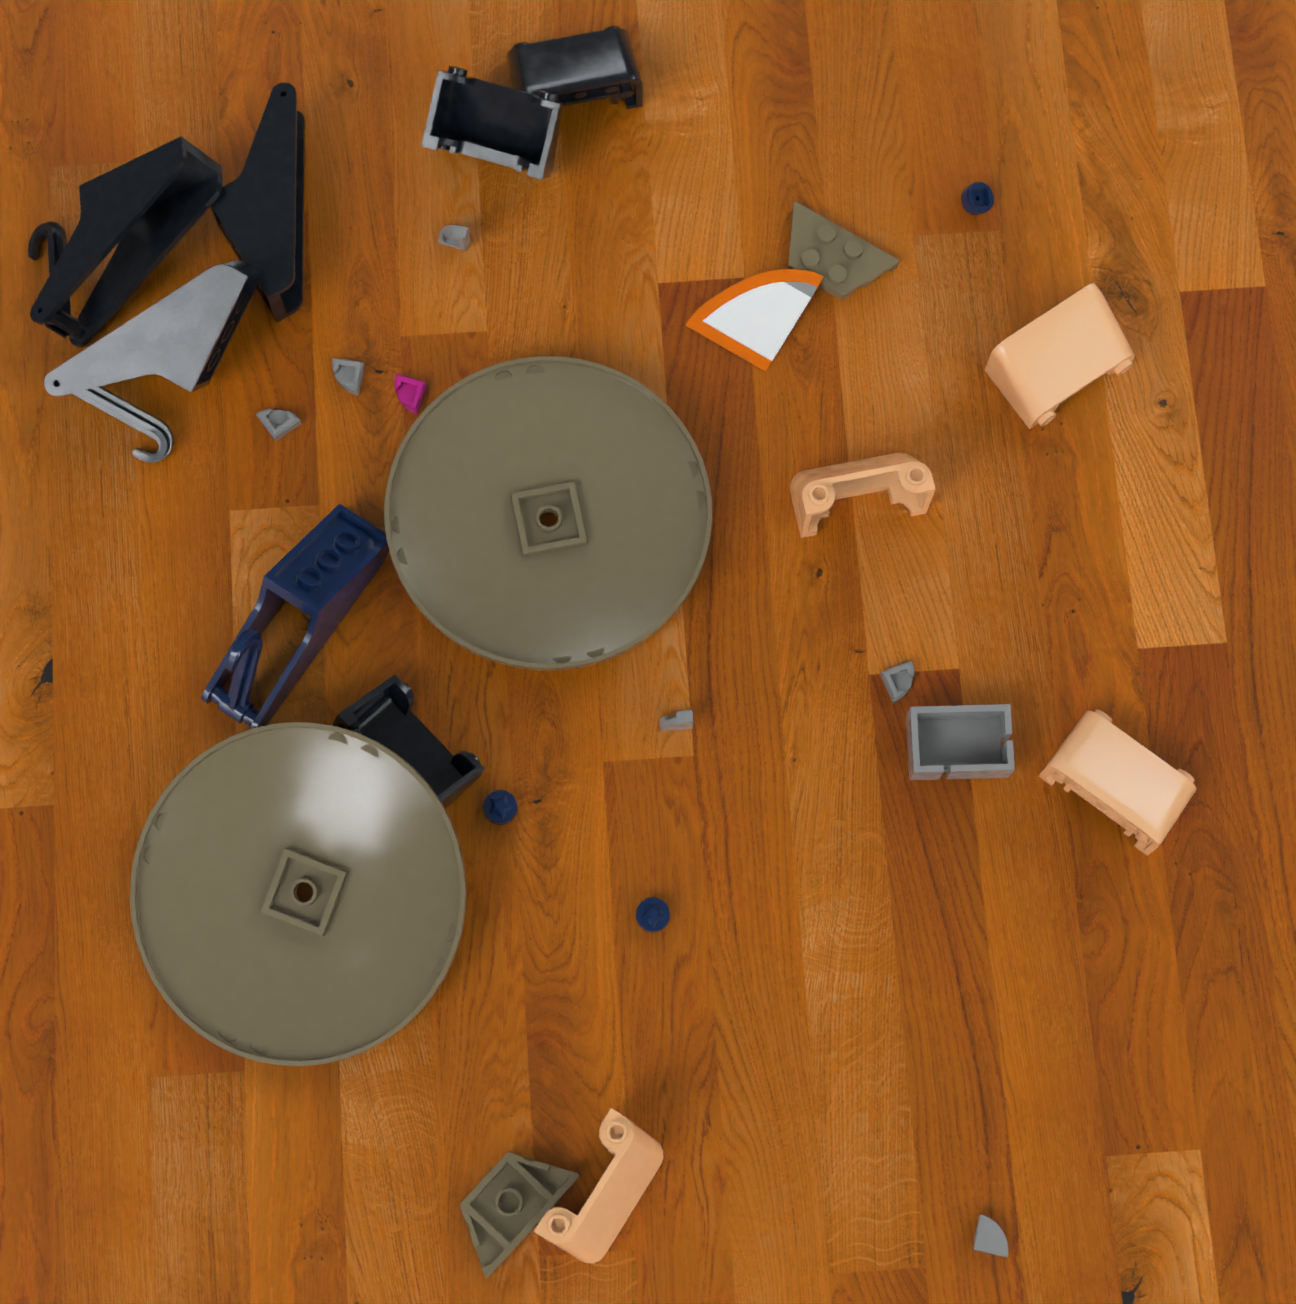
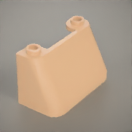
M1092 283L999 343L990 354L985 372L1026 426L1031 429L1037 424L1042 427L1051 422L1057 416L1054 411L1061 402L1105 373H1108V375L1116 373L1117 376L1124 374L1133 366L1132 360L1135 355L1103 293L1095 283Z
M893 453L797 473L792 479L790 494L800 537L817 535L819 521L822 518L829 517V509L833 506L835 500L888 490L891 505L897 503L905 505L909 509L910 516L926 514L936 490L930 469L909 454Z
M1096 709L1093 712L1088 710L1039 774V777L1051 786L1055 781L1061 784L1065 783L1066 785L1063 789L1069 793L1072 790L1126 829L1124 831L1125 835L1129 837L1134 833L1137 839L1134 846L1148 856L1160 846L1197 789L1193 784L1195 780L1188 772L1182 769H1174L1111 723L1112 719L1103 711Z
M612 1108L601 1123L599 1138L608 1149V1152L614 1155V1158L578 1216L562 1207L553 1208L545 1213L534 1230L541 1237L585 1263L598 1262L606 1255L663 1161L661 1145L641 1128Z

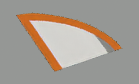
M778 269L753 275L728 287L705 302L690 317L685 326L766 372L824 276L799 269Z

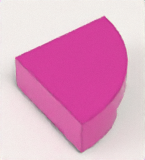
M396 374L395 390L400 403L408 411L418 415L427 389V383Z

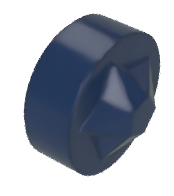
M975 182L963 190L961 202L969 214L981 215L991 209L994 196L988 185L982 182Z
M497 790L487 796L484 802V812L492 823L505 825L510 823L517 815V802L511 793Z
M647 898L637 907V923L647 932H659L669 922V908L659 898Z

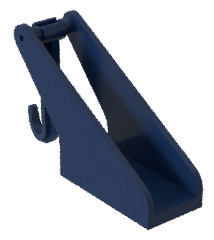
M339 504L264 575L255 607L206 686L201 700L207 704L212 701L219 705L218 709L240 724L245 722L251 726L250 729L266 726L383 564L389 552L386 533L343 505ZM285 601H288L311 617L304 639L258 712L253 709L254 704L249 702V697L263 646L261 634ZM233 674L230 689L226 691L223 687Z

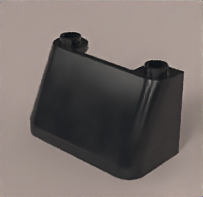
M610 26L602 31L535 43H517L507 54L513 89L539 95L540 91L559 95L557 101L562 102L563 106L611 98L612 105L618 104V99H622L625 101L627 109L642 107V81L627 31L618 26Z
M449 65L448 71L438 70L422 147L433 150L440 148L449 150V152L454 154H465L515 168V171L519 172L527 170V176L541 180L551 177L563 103L557 101L559 95L546 91H540L539 95L473 78L466 76L468 70Z
M393 675L337 714L332 726L360 733L397 753L427 781L445 809L481 777L485 769L479 759L472 753L459 751L453 756L411 712L414 705V693L411 687L403 683L396 675Z

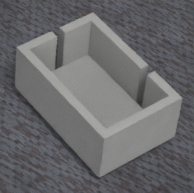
M1011 704L919 706L909 708L906 714L909 780H939L943 773H945L946 779L1009 778L1015 771L1013 740H1008L1012 735Z

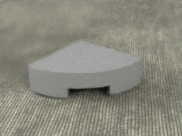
M457 225L444 226L440 231L437 242L467 251L470 243L469 230L467 227Z
M332 358V369L339 385L347 392L359 396L365 369L364 362Z
M265 409L256 413L258 419L275 442L302 424L301 420L290 411Z
M912 661L882 671L880 674L892 704L904 698L912 685L914 677Z
M691 709L677 711L676 716L670 717L664 715L659 719L660 732L693 729V711Z
M979 1214L972 1250L1008 1258V1242L1003 1230L995 1221Z

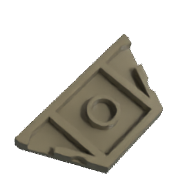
M797 202L794 203L788 269L807 270L824 276L818 286L820 289L842 301L854 294L858 288L868 286L878 276L889 270L892 272L898 267L899 259Z
M507 1152L459 1204L480 1260L483 1274L487 1278L494 1273L533 1230L545 1213L551 1210L580 1178L576 1172Z

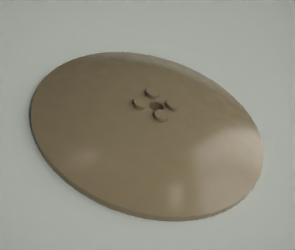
M536 356L498 363L477 371L458 381L425 408L402 440L393 460L385 493L384 522L387 544L400 582L424 617L441 633L470 652L500 664L532 670H565L600 663L625 653L657 632L676 613L696 583L705 561L712 526V497L706 468L695 441L673 410L654 392L633 378L598 363L560 356ZM544 513H554L558 517V522L552 527L542 525L540 517Z
M288 722L249 729L221 741L191 761L172 780L150 812L138 841L131 872L130 907L135 939L143 963L162 997L185 1023L215 1045L236 1055L274 1065L309 1066L343 1060L373 1048L404 1028L422 1011L446 977L459 946L466 914L467 883L460 842L448 813L431 786L414 767L381 743L348 729L319 723ZM302 882L310 884L313 889V896L307 902L300 900L297 896V888Z

